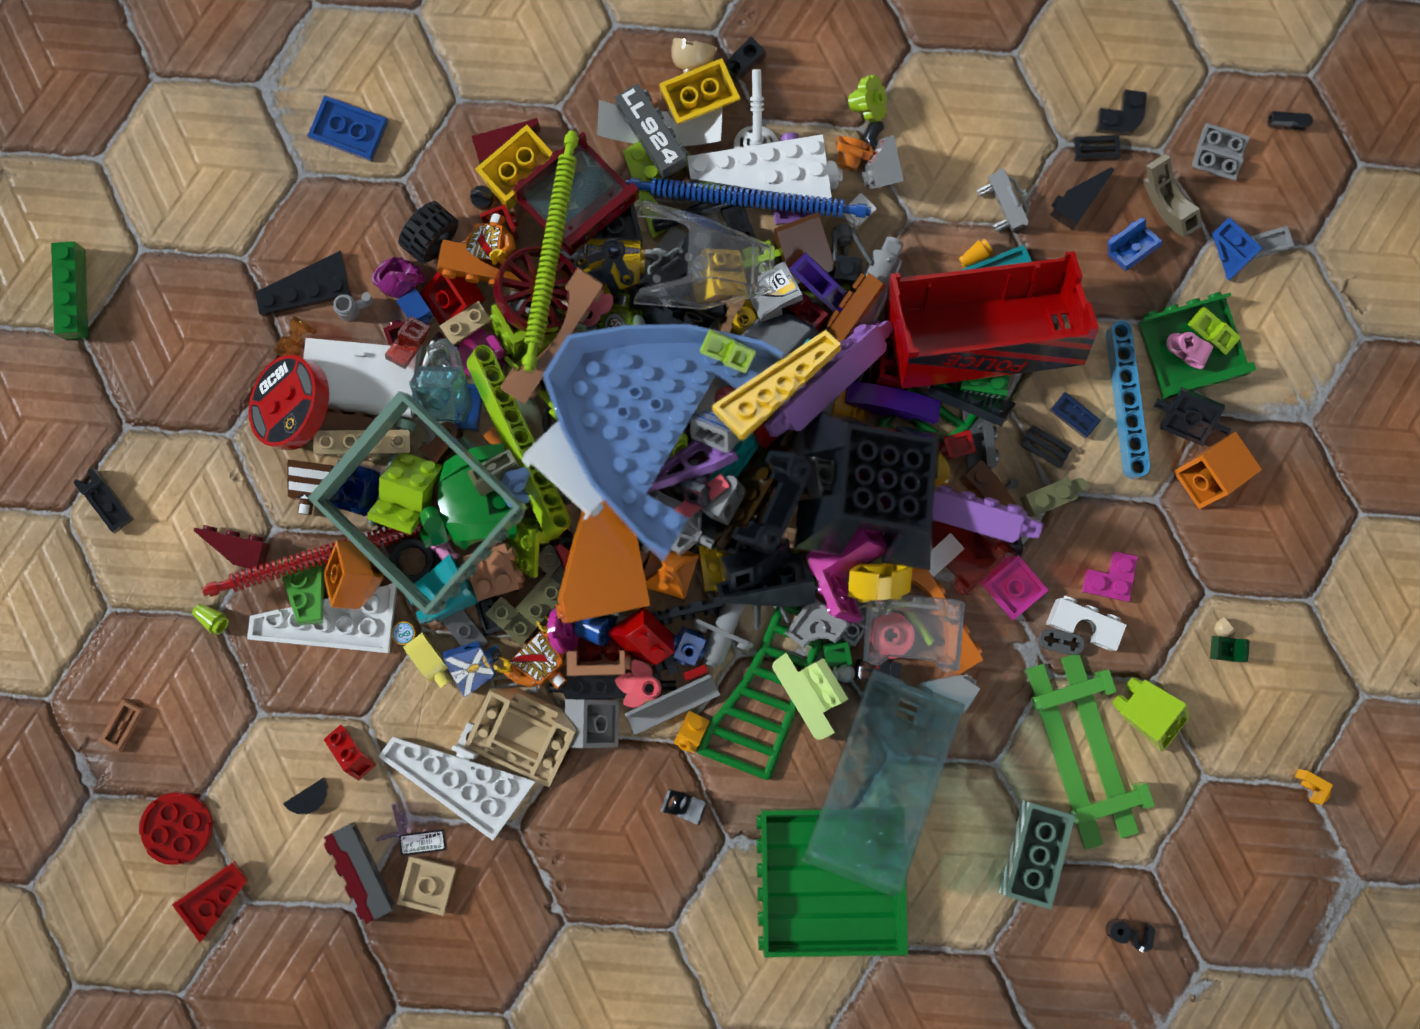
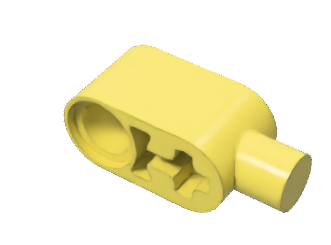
M423 632L403 647L429 682L435 680L439 687L443 688L452 681L445 671L448 667L442 655Z

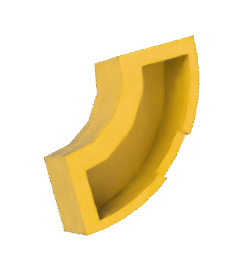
M859 563L850 570L848 597L856 598L857 601L863 603L870 602V600H899L903 595L911 591L913 568L887 563Z

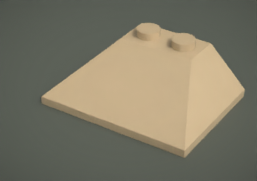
M490 688L464 747L550 787L577 729L561 708L519 688Z

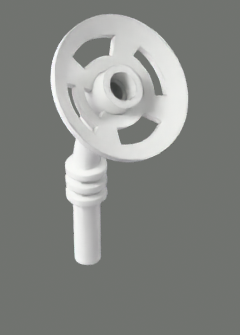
M761 69L752 70L753 97H750V100L753 102L750 103V106L753 107L750 108V111L753 112V126L742 129L736 135L734 149L741 148V138H744V147H748L747 139L750 140L749 146L763 144L764 138L767 143H770L769 137L772 138L773 142H778L776 135L770 129L762 126V111H764V107H762L764 102L762 101L764 97H762Z

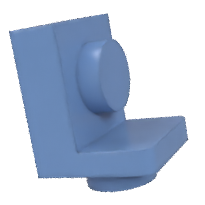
M523 467L506 472L501 483L523 504L529 502L530 497L524 489L530 476L527 468ZM505 500V502L507 503V505H508L510 508H512V506Z

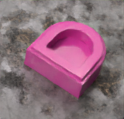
M492 334L486 338L499 360L506 356L495 335Z

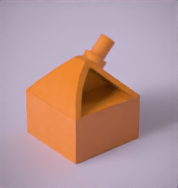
M336 540L323 573L331 608L360 609L373 596L384 577V573L351 541Z
M670 550L663 562L651 551L644 571L647 589L685 601L699 555L688 551L678 555L675 551Z

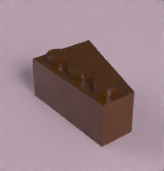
M329 409L318 431L366 430L372 423V418L366 417L367 414L363 412H352V415L343 414V410Z

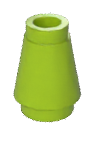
M201 603L196 605L192 611V615L211 634H221L229 623L224 613Z

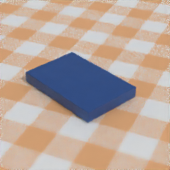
M324 95L307 136L311 140L372 162L389 121L387 118Z

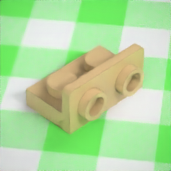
M477 301L440 325V328L450 343L455 345L488 324L491 319L480 302Z

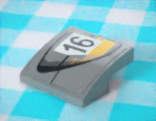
M785 262L766 270L746 285L747 296L761 323L782 315V308L803 300L802 293Z

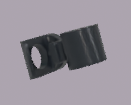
M1112 919L1106 925V933L1118 943L1127 944L1130 940V944L1141 952H1147L1153 947L1155 928L1145 923L1143 941L1140 942L1138 930H1131L1125 922L1119 919Z

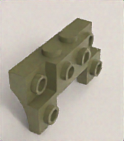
M549 543L539 553L538 566L546 575L522 602L514 608L503 597H500L485 613L521 646L538 628L537 621L541 626H545L548 623L545 616L549 617L551 611L558 605V596L565 571L554 548Z

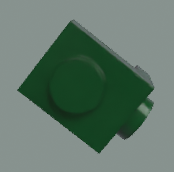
M1212 636L1210 659L1247 663L1250 641L1249 639Z

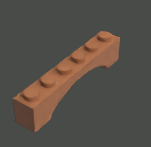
M579 267L576 269L565 286V289L569 291V303L565 319L551 344L537 357V368L534 369L533 373H528L524 371L523 366L519 368L513 366L502 383L501 390L523 404L528 399L530 401L534 399L539 391L536 386L540 380L545 382L543 374L568 335L577 333L578 330L575 327L579 321L584 322L591 312L588 309L591 302H597L603 294L604 290L601 289L603 286L601 281Z

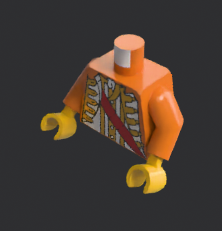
M492 214L489 224H475L472 232L460 242L467 244L466 249L476 258L495 268H500L504 261L517 251L513 234L503 226L505 217L499 214Z
M537 621L536 624L541 631L510 661L499 657L504 661V666L498 668L494 665V668L519 685L528 687L539 685L542 687L549 681L556 689H559L567 681L559 672L565 665L563 659L566 653L559 654L554 650L548 636V623L545 626H541Z

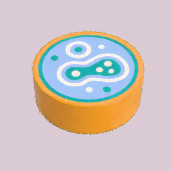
M399 622L392 629V638L400 645H406L416 637V629L409 622Z

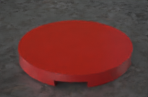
M185 792L168 793L152 801L143 812L139 823V834L147 850L146 852L156 861L167 865H179L197 858L209 845L213 833V820L208 807L198 797Z

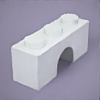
M1068 596L1055 599L1046 625L1057 630L1073 633L1079 621H1086L1092 629L1089 643L1108 651H1117L1126 628V624L1120 622L1121 618L1111 614H1107V616L1099 614V609L1090 605L1085 607L1077 605V600Z

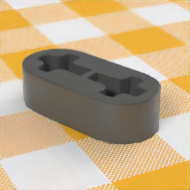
M1047 629L1042 631L1038 637L1039 645L1049 651L1076 655L1084 648L1083 639L1073 633ZM1051 633L1052 638L1058 639L1059 642L1051 643L1048 646V642L1044 641V637L1049 636ZM1074 638V642L1078 643V647L1073 648L1071 651V647L1063 645L1064 641H1072Z

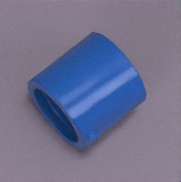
M607 615L576 621L574 627L575 635L594 644L605 646L611 639L607 631L615 626V621Z

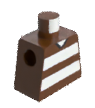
M288 459V497L299 500L298 514L312 515L313 503L308 497L334 466Z

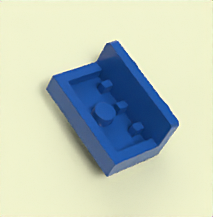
M1141 217L1139 220L1130 223L1121 233L1115 234L1108 241V256L1122 269L1127 271L1161 247L1162 240L1146 227V219Z

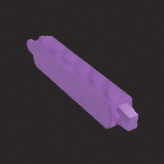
M874 321L870 325L862 324L856 327L853 334L840 342L841 351L772 413L773 415L765 423L770 436L777 437L786 430L801 431L886 352L887 344L885 339L893 332V324L890 321L882 323Z
M881 477L883 484L886 485V481ZM904 481L905 487H906L907 489H909V488H908V485H907V484L905 483V481ZM947 485L934 486L933 517L935 521L1008 542H1014L1020 536L1039 538L1043 523L1027 516L1028 512L1023 511L1021 506L1008 504V506L1001 505L998 500L993 498H985L983 500L976 498V494L968 491L958 493L952 491L953 488Z

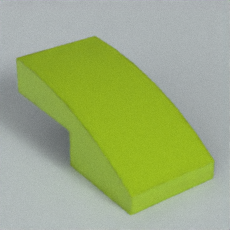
M1201 307L1187 324L1225 355L1241 338L1230 326L1220 321L1205 307Z
M709 329L700 348L701 354L722 361L725 366L743 373L747 372L756 354V351L711 329Z

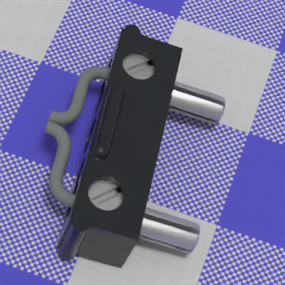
M691 246L684 251L681 248H675L667 254L662 251L658 254V260L648 267V275L642 278L639 284L644 286L649 295L657 292L664 304H668L672 299L664 286L688 270L696 283L703 280L695 266L702 261L696 251L697 247ZM677 251L680 252V254L651 272V269L661 262L662 256L669 257Z

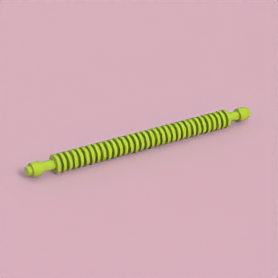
M568 131V134L565 135L564 154L559 155L541 257L539 259L540 263L536 275V286L534 287L527 332L525 334L526 338L524 340V343L528 345L527 355L523 358L522 366L524 371L528 373H533L534 369L537 368V349L543 346L546 323L550 311L549 306L551 305L550 300L553 294L577 158L573 154L574 149L578 146L579 137L575 131Z

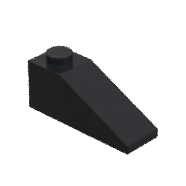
M1110 167L1067 190L1063 196L1058 195L1051 204V207L1054 209L1050 216L1073 230L1115 169Z

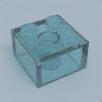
M419 366L409 382L414 399L437 421L464 422L473 406L462 367Z

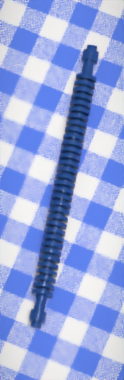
M639 178L626 180L627 185L633 182L639 188V192L640 190L651 191V195L655 197L656 194L657 197H662L663 194L664 198L669 196V198L679 199L680 197L681 200H684L686 197V200H691L692 196V201L698 200L702 202L703 200L708 202L709 199V203H713L715 199L716 204H719L721 199V204H725L727 200V205L732 203L734 206H737L738 202V206H743L744 202V207H748L750 203V207L754 208L756 203V208H760L762 204V209H766L768 205L769 210L772 209V206L774 210H778L779 206V211H783L785 207L786 212H789L791 207V212H795L797 208V213H801L803 209L804 214H807L809 209V214H813V210H815V213L821 211V216H824L825 211H827V216H830L831 212H833L832 217H836L837 213H839V218H842L843 213L854 214L860 218H865L871 214V207H867V204H844V199H841L840 203H838V198H835L834 203H832V198H829L828 202H826L827 197H823L821 201V197L817 196L815 201V196H811L809 200V195H805L803 199V195L799 194L797 199V194H793L791 198V193H787V197H785V193L782 192L780 197L779 192H775L774 196V191H770L768 195L767 190H764L762 195V190H758L756 194V189H752L750 193L749 188H746V191L744 188H740L739 191V188L735 187L733 191L731 186L728 187L727 191V186H723L721 190V185L716 187L711 184L710 187V184H705L704 187V184L700 183L698 187L696 182L692 186V182L686 183V181H682L681 183V181L677 180L675 183V180H670L669 184V179L663 180L660 178L659 180L658 178H653L652 182L641 181Z

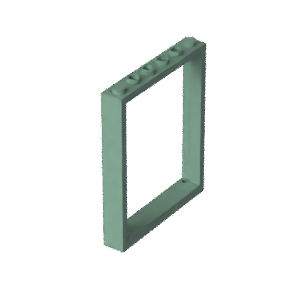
M398 391L308 497L425 615L439 614L446 607L445 602L448 598L455 596L461 590L463 581L476 573L477 565L491 556L493 553L492 548L497 543H501L506 539L509 534L508 530L513 524H518L524 518V512L527 509L507 487L412 396ZM408 408L419 416L513 507L432 601L329 501Z

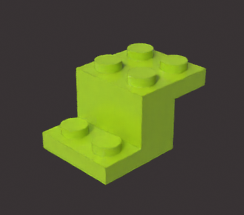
M409 453L398 454L379 477V499L369 510L368 520L411 535L421 522L420 512L424 508L432 506L433 485L441 476L443 465L435 464L432 461Z

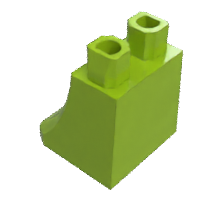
M1132 677L1125 686L1126 690L1133 694L1132 697L1127 700L1119 694L1112 702V705L1127 723L1142 734L1159 751L1163 752L1188 721L1190 715L1187 704L1147 680L1142 682Z

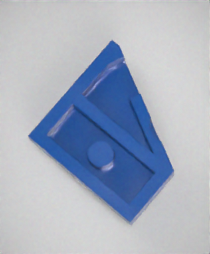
M1230 217L1212 234L1226 278L1229 281L1263 250Z

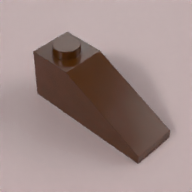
M982 460L974 464L959 479L970 492L976 494V498L983 500L985 498H993L998 500L999 504L1008 506V504L1017 505L999 478Z

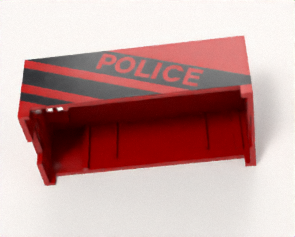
M1075 251L1065 252L1064 258L905 278H900V273L890 274L884 314L886 321H890L893 324V332L889 335L902 389L1082 366L1087 361L1099 330L1092 304L1087 302L1082 288L1081 280L1083 276ZM1057 315L1060 330H1055L1052 316ZM1061 315H1067L1070 328L1065 329Z

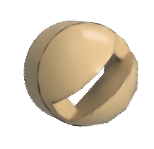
M1224 617L1214 625V631L1218 636L1228 637L1235 632L1234 628Z

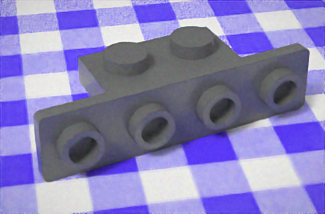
M962 410L963 421L965 422L970 413ZM978 417L969 429L976 453L966 455L967 471L980 460L990 469L996 467L999 462V451L995 449L997 428L993 426V423Z

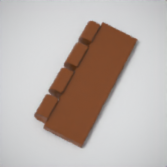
M863 273L860 274L852 286L856 289V292L853 293L849 290L839 304L843 309L842 312L836 309L825 324L830 328L827 332L839 343L854 332V329L859 325L886 287L885 284L870 273L867 276Z

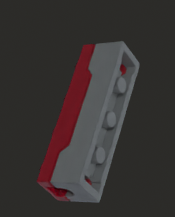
M350 823L325 836L326 842H324V847L327 853L333 855L336 864H334L335 870L340 877L343 876L347 884L345 885L346 893L349 898L354 899L357 905L355 910L359 919L364 920L365 924L394 910L396 905L356 823Z

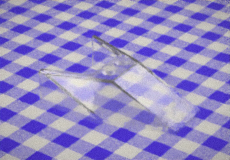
M643 200L637 212V217L675 220L688 227V272L685 278L640 289L634 298V304L704 310L773 293L775 246L708 217Z

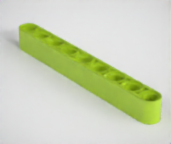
M478 345L467 359L468 370L504 444L505 450L509 449L519 467H526L530 473L524 489L530 497L529 502L543 532L550 538H557L571 523L568 511L556 486L533 464L528 467L522 462L525 452L535 444V440L515 398L500 389L505 376L494 352L486 345Z

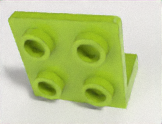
M497 305L491 306L492 314L490 319L492 324L490 326L496 337L500 336L503 343L501 344L507 356L511 355L514 361L522 358L528 350V345L524 343L526 332L518 329L513 334Z
M527 517L516 524L517 536L516 538H509L510 546L515 548L517 559L515 560L517 568H520L526 575L535 578L538 577L539 543L546 544L550 540L559 539V537L550 538L546 536L537 518Z

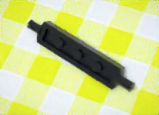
M659 673L652 674L661 684V693L662 690H676V686H667V684H676V680L662 681ZM621 675L565 676L567 681L559 689H549V693L563 692L565 699L625 698L627 695L618 688L615 679ZM652 684L646 685L645 691L652 693L654 686Z

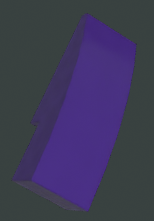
M805 252L789 270L833 312L836 309L841 312L843 309L839 304L848 292Z

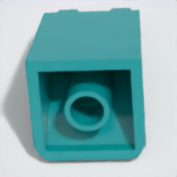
M448 555L434 569L416 581L414 585L432 601L461 568V565L453 556ZM466 578L463 581L461 590L455 596L448 598L445 602L446 607L439 614L425 615L421 610L416 612L420 623L424 625L434 620L440 622L461 610L479 603L480 601H477L469 580ZM408 598L411 605L414 606L415 604Z

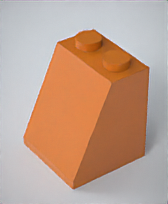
M1235 431L1173 472L1198 509H1201L1229 495L1262 469Z

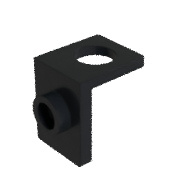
M668 789L660 811L676 815L700 825L707 802L684 792ZM674 796L673 804L669 807V801Z

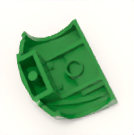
M504 444L484 445L468 449V451L482 464L504 452ZM456 454L444 462L438 483V510L443 519L447 535H449L455 545L466 550L471 544L484 541L512 508L507 505L504 498L496 490L480 496L467 473L473 468ZM513 524L508 530L509 534L506 538H516V525Z

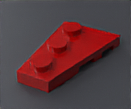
M234 860L172 904L199 943H201L248 881V878Z

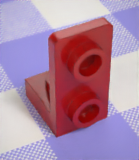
M339 725L324 738V742L342 770L356 780L362 779L376 766L371 757L360 751L343 725Z

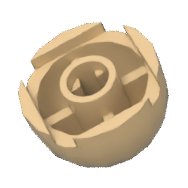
M673 38L672 59L674 64L683 70V74L714 62L717 52L715 46L698 41L691 42L687 41V39Z

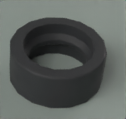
M406 539L394 546L389 560L413 584L434 569L436 564L434 552L431 551L430 547L425 548L424 543L417 539ZM408 548H418L425 554L426 565L419 574L408 575L399 566V557Z

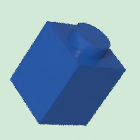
M416 288L396 300L414 328L426 326L431 322V318L434 317Z

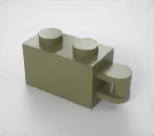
M1069 477L1026 494L1020 499L1025 511L1028 512L1027 515L1033 518L1077 499L1076 494L1087 488V482L1083 478L1070 481Z

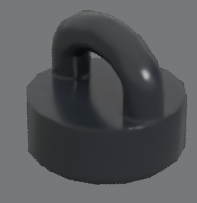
M480 185L470 191L471 202L477 209L484 210L492 205L494 197L488 187Z

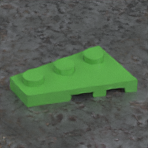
M323 560V565L321 566L316 562L317 567L313 568L310 564L311 569L307 570L304 566V571H300L298 568L299 572L294 573L292 569V575H288L286 571L287 576H282L283 584L286 587L289 601L299 626L323 623Z

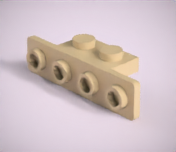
M365 430L318 431L313 437L314 454H337L338 458H342ZM389 430L367 455V461H380L381 457H385L386 454L409 453V430Z

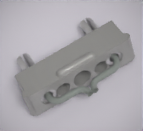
M1000 168L998 172L988 176V185L977 189L978 196L981 197L991 191L994 193L1005 217V220L993 225L995 232L1009 227L1011 232L1021 228L1026 229L1029 222L1026 217L1029 213V207L1025 197L1028 194L1026 190H1020L1016 180L1012 177L1008 178L1005 170ZM1010 181L1014 183L1016 190L1023 194L1021 200L1026 209L1025 213Z

